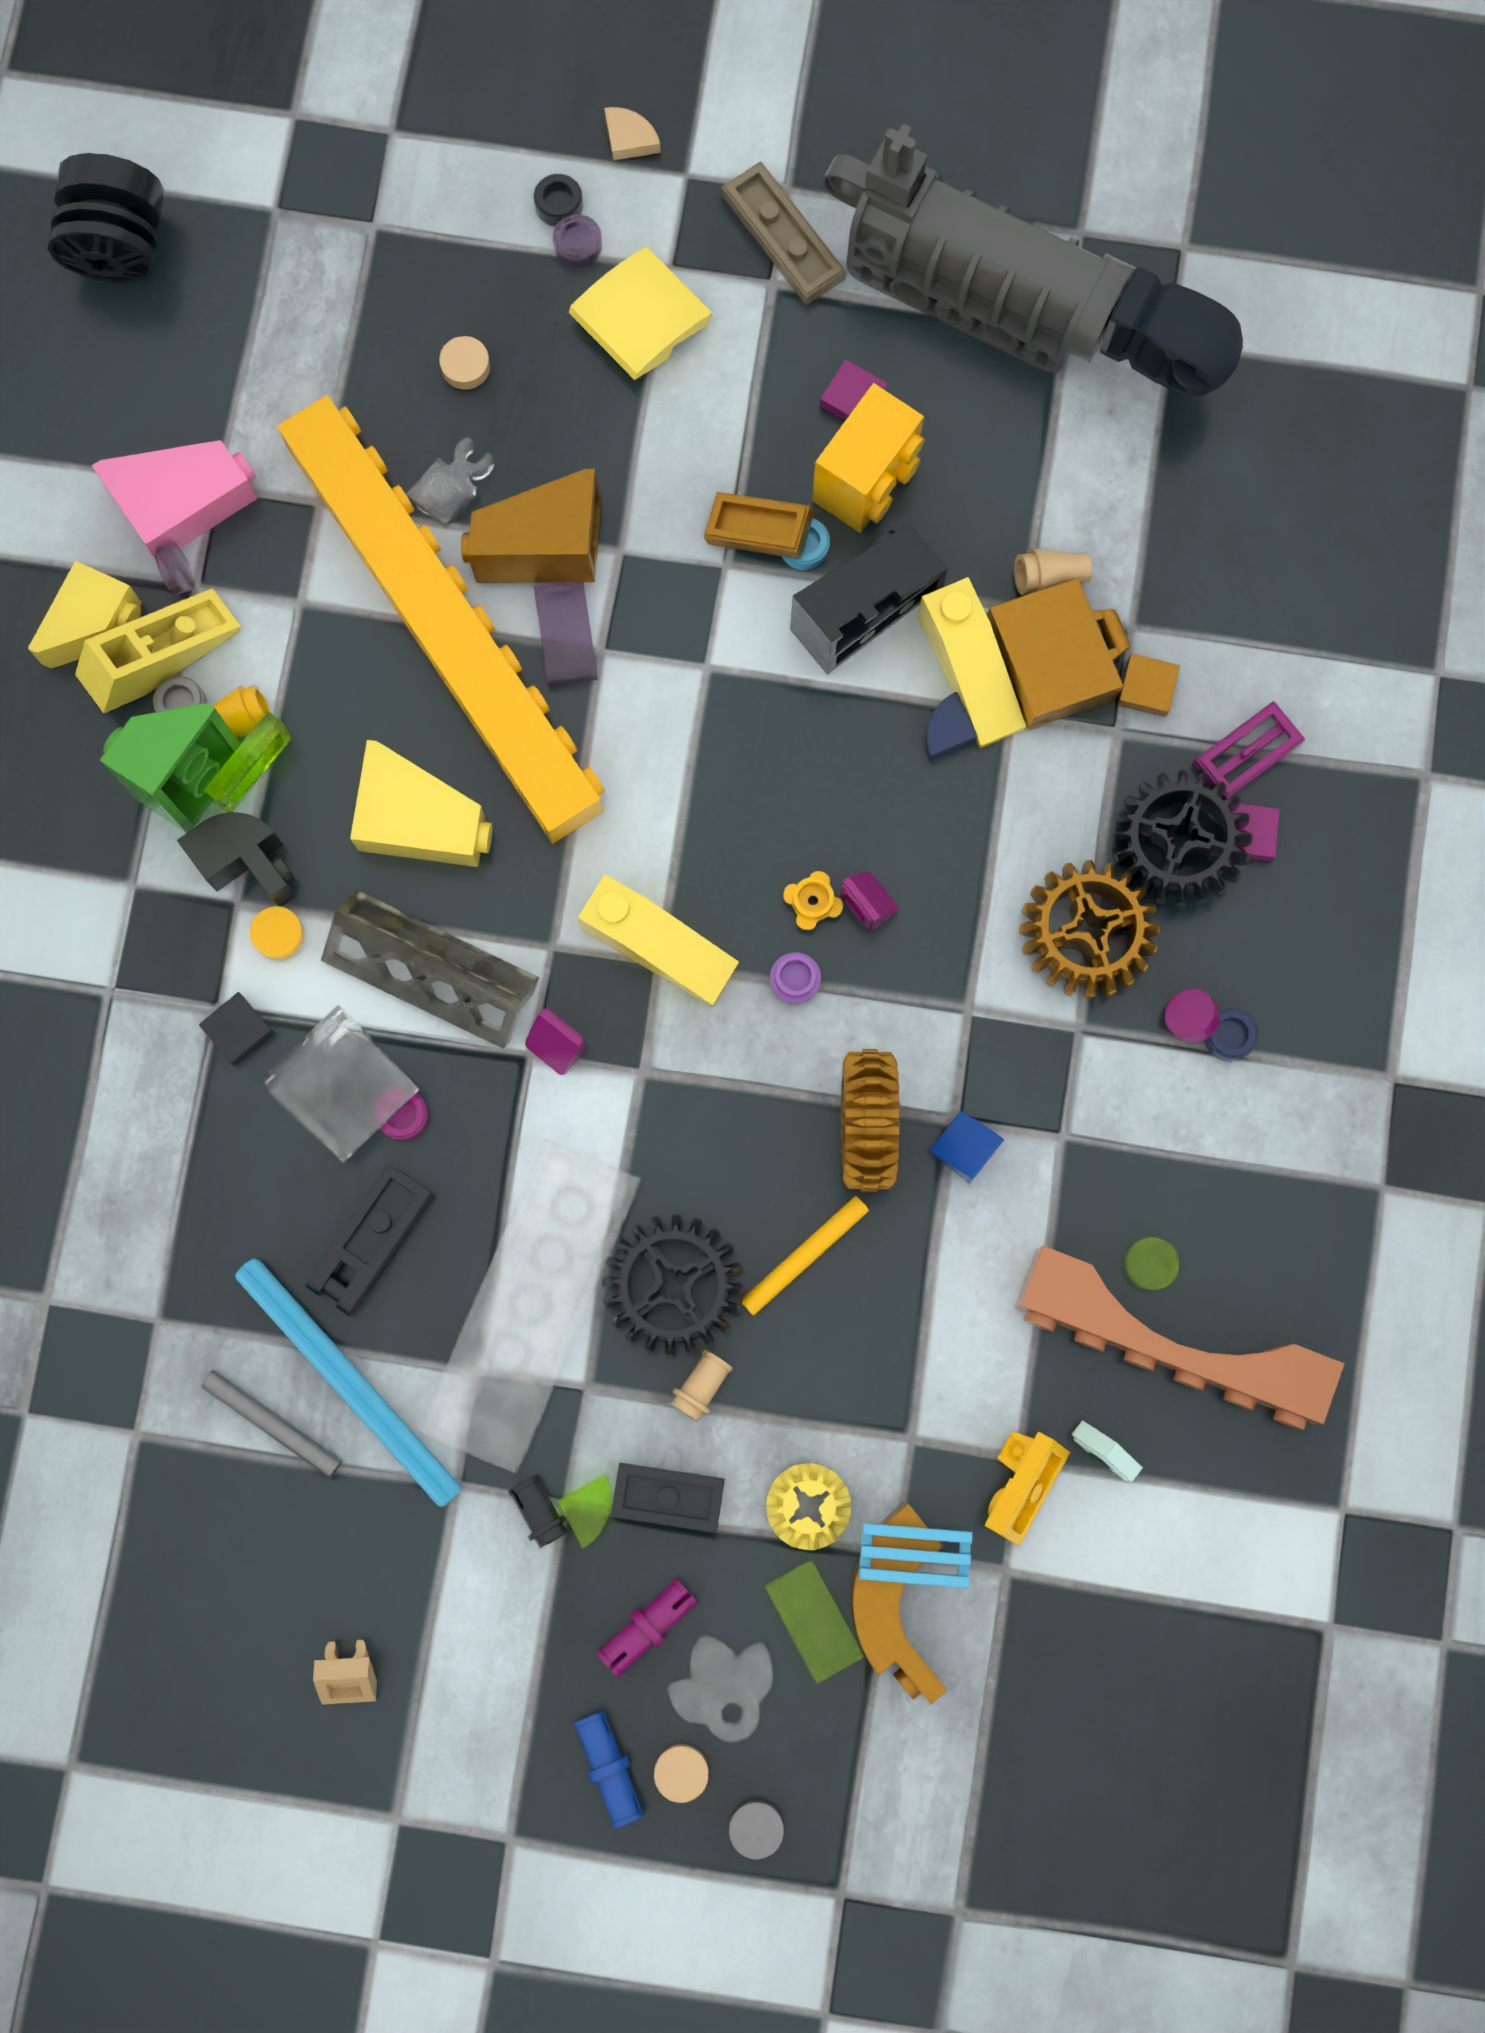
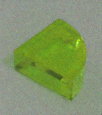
M606 1474L558 1500L582 1548L597 1538L604 1529L610 1515L612 1493Z

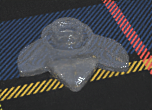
M701 1635L691 1654L690 1670L692 1678L682 1679L668 1686L671 1703L675 1711L684 1720L691 1723L707 1724L711 1732L719 1739L727 1742L744 1740L756 1729L760 1716L758 1703L772 1687L773 1670L770 1655L764 1644L758 1642L749 1646L736 1657L735 1653L723 1642L707 1635ZM729 1703H736L743 1710L742 1718L736 1723H729L722 1716L724 1706Z

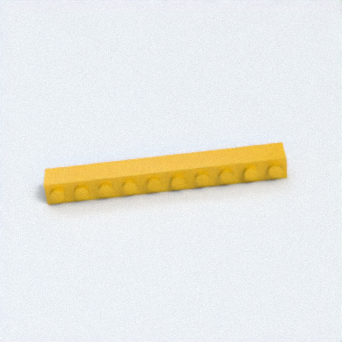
M327 394L277 425L285 446L551 843H556L601 814L603 807L599 796L605 793V790L599 779L589 766L581 770L571 755L577 752V748L562 726L553 729L544 714L550 711L543 696L535 685L527 689L517 676V673L522 671V667L507 644L498 648L489 634L495 630L490 618L480 604L471 608L462 594L468 590L463 578L453 564L444 568L436 556V553L441 551L437 540L426 524L417 528L409 516L415 510L403 489L399 485L392 489L382 476L388 470L372 445L366 449L363 448L356 437L361 433V429L348 408L344 406L338 410Z

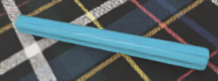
M254 1258L246 1262L235 1274L236 1280L429 1497L440 1507L450 1503L460 1493L461 1485L264 1264Z

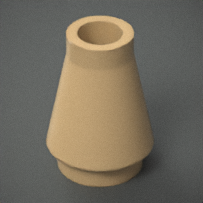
M1029 548L1026 554H1018L1014 563L1015 584L1018 592L1021 595H1025L1078 578L1080 583H1088L1092 578L1091 558L1087 552L1070 553Z

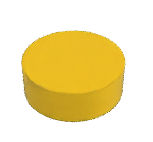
M273 906L262 910L255 916L250 927V938L255 948L262 955L273 960H283L293 956L301 948L304 941V928L299 918L291 910L280 906Z

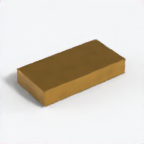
M717 492L704 533V539L709 545L801 559L814 513L808 505Z

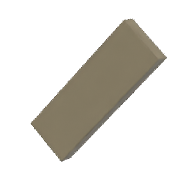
M761 161L721 187L722 197L805 305H808L845 280V269Z

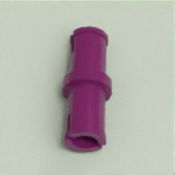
M674 1578L672 1583L641 1612L636 1608L629 1615L632 1620L603 1648L598 1649L595 1653L619 1679L622 1673L653 1644L658 1648L665 1641L662 1636L690 1609L696 1607L699 1603L680 1581Z

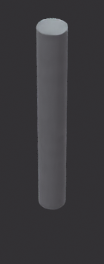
M212 1370L203 1381L201 1388L327 1477L331 1478L342 1463L340 1458L217 1371Z

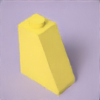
M367 740L350 837L357 850L478 867L480 854L489 853L493 829L492 823L486 822L481 805L378 741Z

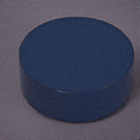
M1237 1008L1223 1009L1220 1011V1022L1216 1031L1208 1039L1204 1040L1208 1051L1217 1059L1227 1062L1237 1061L1247 1056L1255 1048L1258 1041V1028L1254 1019L1245 1011Z

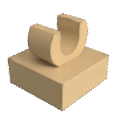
M357 1640L355 1655L352 1658L338 1659L339 1652L335 1641L328 1642L324 1652L326 1660H314L313 1682L321 1704L376 1701L377 1679L365 1642Z

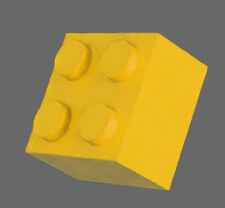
M873 383L816 460L812 502L860 534L870 520L878 523L893 500L889 496L898 482L905 485L914 475L920 464L921 459L917 457V454L925 441V438L920 436L924 416Z

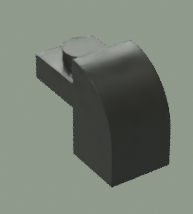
M239 812L218 814L206 819L177 840L201 875L216 892L250 869L277 906L282 907L296 897L287 884L288 881L294 878L289 868L276 852L267 857L284 844L266 823L252 815Z

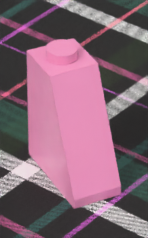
M221 440L104 459L92 465L157 562L258 499L250 484V481L256 478L252 468L240 451L232 456Z

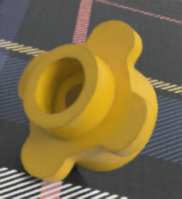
M815 871L810 877L803 879L797 885L789 884L784 890L783 899L787 904L792 905L797 914L796 924L803 930H812L818 921L826 917L836 918L842 912L843 902L840 898L834 896L833 889L829 884L830 878L824 872ZM814 896L818 899V903L811 905L808 899Z

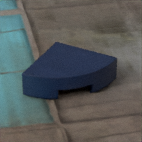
M957 692L946 697L936 707L930 718L926 733V749L930 760L973 743L977 739V734Z

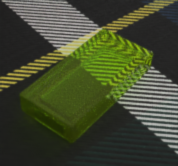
M268 711L204 789V792L213 803L226 813L233 812L291 740V735L283 722Z
M811 1559L764 1585L817 1684L864 1657Z

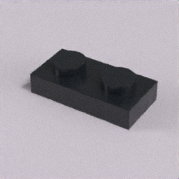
M619 1462L611 1517L717 1533L725 1478Z

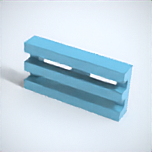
M862 1522L858 1578L862 1580L969 1588L970 1546L972 1544L973 1532ZM875 1535L959 1542L958 1553L872 1546V1538ZM871 1558L957 1565V1575L870 1568Z

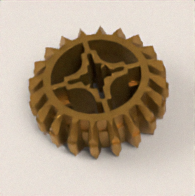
M1086 860L1082 865L1081 875H1079L1072 863H1066L1062 868L1063 879L1053 871L1048 872L1044 877L1047 888L1035 885L1030 892L1031 897L1036 903H1025L1022 907L1021 913L1033 921L1021 923L1019 934L1035 938L1022 946L1023 954L1032 955L1039 953L1040 957L1031 965L1032 971L1037 973L1047 966L1052 972L1047 977L1045 984L1053 987L1059 978L1066 980L1064 994L1067 996H1072L1078 984L1083 985L1085 999H1092L1095 996L1097 983L1107 997L1112 996L1116 992L1115 980L1123 987L1128 988L1134 983L1131 971L1143 974L1149 966L1142 956H1153L1157 950V946L1146 938L1156 936L1160 931V927L1153 922L1144 921L1154 915L1156 905L1146 904L1140 906L1139 901L1147 893L1146 887H1138L1131 892L1127 888L1132 879L1131 872L1124 873L1118 881L1111 878L1114 872V865L1112 863H1106L1101 873L1095 874L1093 861ZM1085 893L1100 895L1111 901L1117 909H1101L1095 905L1091 894ZM1069 896L1072 904L1068 909L1071 922L1062 925L1058 931L1050 933L1049 914L1052 906L1060 899ZM1084 920L1089 927L1097 926L1100 928L1105 926L1098 931L1093 939L1089 932H1074L1079 929ZM1127 926L1128 944L1126 951L1121 959L1109 964L1106 955L1110 951L1107 938L1109 935L1115 934L1119 928ZM1072 948L1078 950L1083 954L1087 965L1092 964L1093 967H1084L1071 962L1058 949Z
M862 1049V1052H848L843 1059L841 1083V1168L843 1182L848 1189H861V1192H877L878 1189H890L897 1180L900 1142L899 1072L897 1070V1061L891 1052H878V1049Z

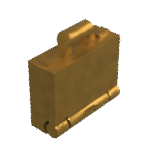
M1078 578L989 608L986 615L990 621L1028 730L1039 728L1044 724L1113 701L1124 687L1114 661L1124 655L1131 648V644L1119 615L1114 609L1092 611ZM1099 623H1100V625H1101V628H1102V630H1103V633H1104V635H1105V637H1106V640H1107V642H1108V645H1109V647H1110L1109 650H1108V648H1107V646H1106V643H1105V641H1104V638H1103V636H1102V634H1101V631H1100V629H1099V626H1098Z

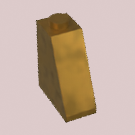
M583 469L473 511L471 514L470 532H463L461 554L463 562L470 563L476 583L595 582L602 495L596 470Z

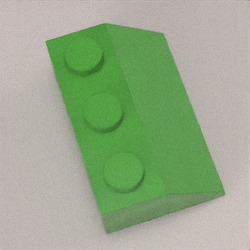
M201 703L131 717L124 727L117 728L108 737L103 748L104 755L100 761L140 803L187 833L195 827L244 759L247 752L217 710L208 703Z

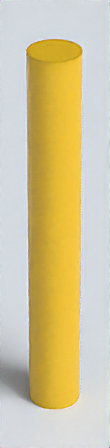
M855 1195L740 1300L741 1304L752 1316H755L869 1212L867 1206Z

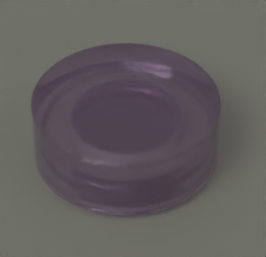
M573 214L561 219L553 231V244L557 257L564 264L571 267H585L596 261L602 251V236L598 224L592 218L582 214Z
M171 542L156 548V563L168 589L175 595L195 589L190 566L177 543Z

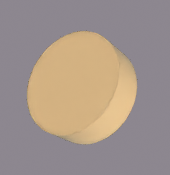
M469 336L456 337L448 341L441 350L439 357L440 367L445 380L451 386L468 390L480 386L487 379L490 372V360L485 346L479 340Z
M688 1744L672 1745L665 1749L656 1761L654 1769L656 1787L670 1801L677 1803L692 1801L704 1791L707 1785L708 1764L704 1755L697 1748Z

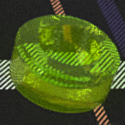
M1149 1237L1137 1241L1128 1249L1124 1258V1270L1127 1278L1134 1286L1146 1291H1155L1165 1288L1173 1282L1178 1274L1179 1259L1175 1249L1168 1242L1160 1238Z

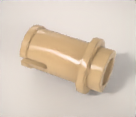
M704 1349L701 1358L681 1389L674 1388L672 1391L676 1397L671 1405L695 1421H698L703 1413L708 1415L710 1413V1410L707 1408L708 1404L733 1367Z

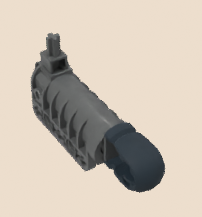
M902 124L899 131L892 128L886 131L885 139L870 165L852 156L839 154L834 157L822 179L823 186L834 198L856 208L850 227L846 263L851 275L865 285L1041 370L1058 372L1069 353L1091 362L1101 343V354L1117 362L1128 359L1132 369L1153 382L1184 395L1203 396L1221 387L1238 366L1243 348L1241 326L1236 316L1225 306L1197 291L1171 282L1162 285L1158 275L1139 267L1136 269V267L1107 253L1101 258L1078 247L1079 240L1071 237L1068 241L1045 231V224L1038 220L1032 225L1011 215V207L1005 204L997 208L976 198L977 191L971 188H967L963 192L943 182L942 174L926 166L928 155L915 149L916 140L911 138L912 128L908 125Z

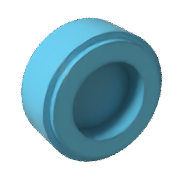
M812 518L801 559L782 556L784 561L792 568L802 571L819 567L826 560L829 553L830 536L826 527L818 520Z

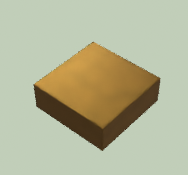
M1131 653L1122 683L1124 687L1120 691L1117 705L1166 717L1170 710L1180 665Z

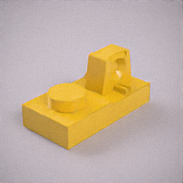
M1012 1431L997 1459L1015 1472L1013 1479H1009L1005 1488H1001L993 1496L988 1508L989 1518L984 1526L1020 1547L1070 1452L1058 1442L1039 1431L1035 1438Z

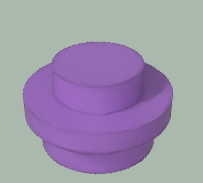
M792 952L781 956L774 963L770 972V985L774 994L782 1001L790 1004H801L809 1001L816 995L821 984L819 966L810 956L803 953Z

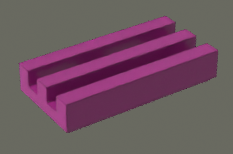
M1273 701L1197 757L1192 764L1197 771L1202 770V772L1208 775L1207 783L1210 787L1215 786L1220 781L1226 784L1225 793L1221 798L1224 801L1235 795L1299 747L1306 739L1276 702ZM1271 717L1277 723V725L1218 769L1212 763L1213 760ZM1281 734H1286L1289 738L1286 742L1230 784L1224 778Z

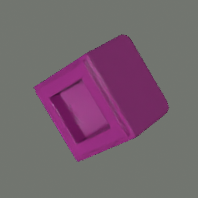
M866 871L849 876L843 880L840 896L867 931L870 930L872 932L898 912L897 904L872 873Z
M543 1008L539 1012L525 1041L527 1049L560 1075L566 1074L587 1049L584 1038L548 1008Z

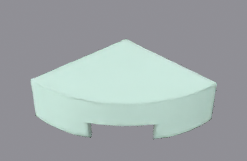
M1083 1420L1071 1434L1074 1437L1073 1440L1088 1453L1091 1452L1104 1461L1112 1472L1126 1482L1128 1480L1133 1482L1143 1468L1117 1442Z

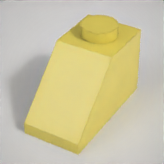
M75 561L31 641L28 650L42 665L51 669L79 660L85 640L140 618V605L142 602L130 585Z

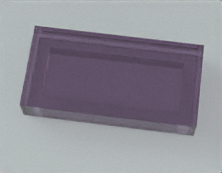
M560 582L533 586L548 686L598 680L584 582Z

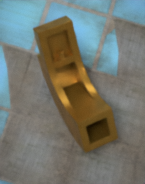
M906 1502L901 1504L880 1523L928 1528ZM875 1535L872 1538V1546L926 1551H939L943 1547L939 1541ZM859 1555L851 1585V1613L859 1643L878 1675L896 1661L900 1668L893 1673V1676L913 1700L922 1693L932 1705L948 1690L911 1646L902 1629L899 1608L901 1595L906 1583L859 1579ZM871 1558L870 1568L916 1571L925 1562Z

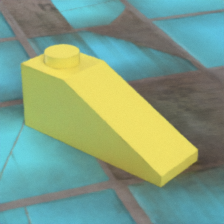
M969 577L922 596L917 616L953 693L957 692L977 734L976 742L981 749L1025 730L1026 724L990 621Z
M211 588L85 640L75 675L101 711L106 713L149 694L164 680L175 676L240 631L241 625L215 590Z
M604 874L578 916L583 932L712 1007L739 965L736 959L658 905Z

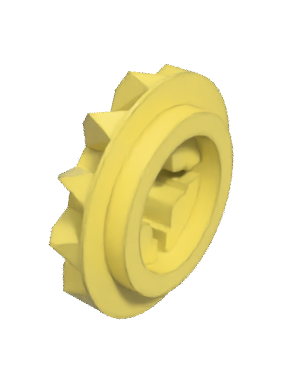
M803 1463L786 1469L775 1479L768 1492L766 1512L773 1531L782 1541L794 1548L817 1550L834 1543L849 1524L852 1502L844 1481L834 1471L819 1464ZM797 1486L801 1492H805L809 1497L817 1494L821 1495L827 1490L829 1495L823 1498L824 1502L818 1507L822 1515L820 1518L825 1523L822 1527H820L817 1521L813 1522L808 1516L802 1519L797 1518L792 1523L789 1521L795 1515L794 1511L800 1506L796 1499L797 1494L793 1488Z

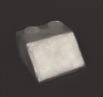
M339 1005L263 1076L269 1092L343 1163L419 1090L418 1086L379 1044Z

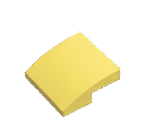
M647 246L619 263L595 282L570 306L568 312L634 380L667 361L673 347L708 326L712 312Z

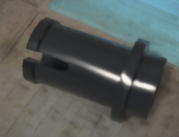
M535 1475L509 1490L508 1494L513 1498L532 1533L528 1536L529 1541L535 1540L539 1548H542L568 1533L563 1524L567 1521L565 1515L559 1517L540 1482L539 1475Z

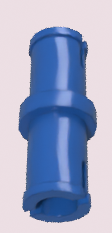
M602 1710L573 1723V1726L577 1730L592 1769L587 1772L591 1783H597L612 1822V1829H616L645 1816V1813L641 1809L626 1768L631 1766L627 1755L621 1757L606 1718V1711Z

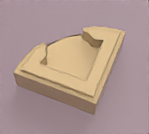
M604 108L613 161L661 153L658 135L644 117L624 108Z

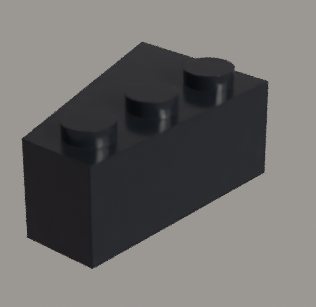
M911 524L906 525L897 532L889 530L879 537L871 548L792 596L790 630L828 675L920 605L922 596L941 589L944 586L948 568Z

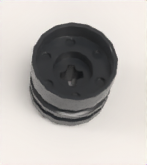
M83 153L71 155L61 161L54 196L57 209L54 210L50 226L52 229L47 248L53 260L76 274L103 282L129 283L141 281L149 277L154 269L156 257L154 251L158 241V236L154 229L157 228L160 221L164 188L160 179L147 168L137 163L109 154Z

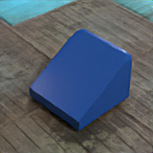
M960 1111L929 1152L966 1182L970 1183L1003 1143L1004 1139L971 1116Z

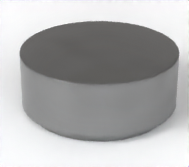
M173 676L164 680L157 687L153 696V706L156 712L207 703L206 695L201 687L194 680L185 676Z
M754 1799L742 1803L735 1809L729 1823V1836L734 1848L741 1855L750 1859H763L772 1855L779 1848L783 1840L784 1827L779 1811L772 1804L764 1800Z

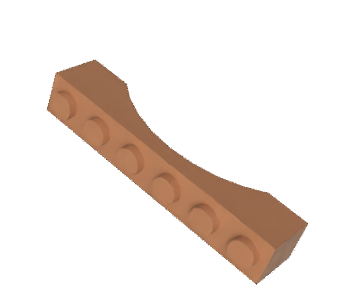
M1046 1246L1036 1249L1015 1305L1016 1309L1027 1312L1024 1321L1033 1326L1054 1332L1056 1324L1076 1332L1073 1340L1077 1343L1102 1352L1106 1344L1126 1351L1123 1360L1149 1371H1154L1155 1365L1159 1364L1176 1371L1173 1380L1201 1391H1204L1206 1383L1225 1390L1223 1400L1254 1411L1256 1403L1276 1410L1273 1417L1274 1420L1299 1430H1304L1306 1423L1324 1424L1345 1364L1296 1344L1282 1345L1263 1352L1245 1355L1207 1353L1179 1345L1153 1332L1128 1313L1106 1288L1092 1264Z

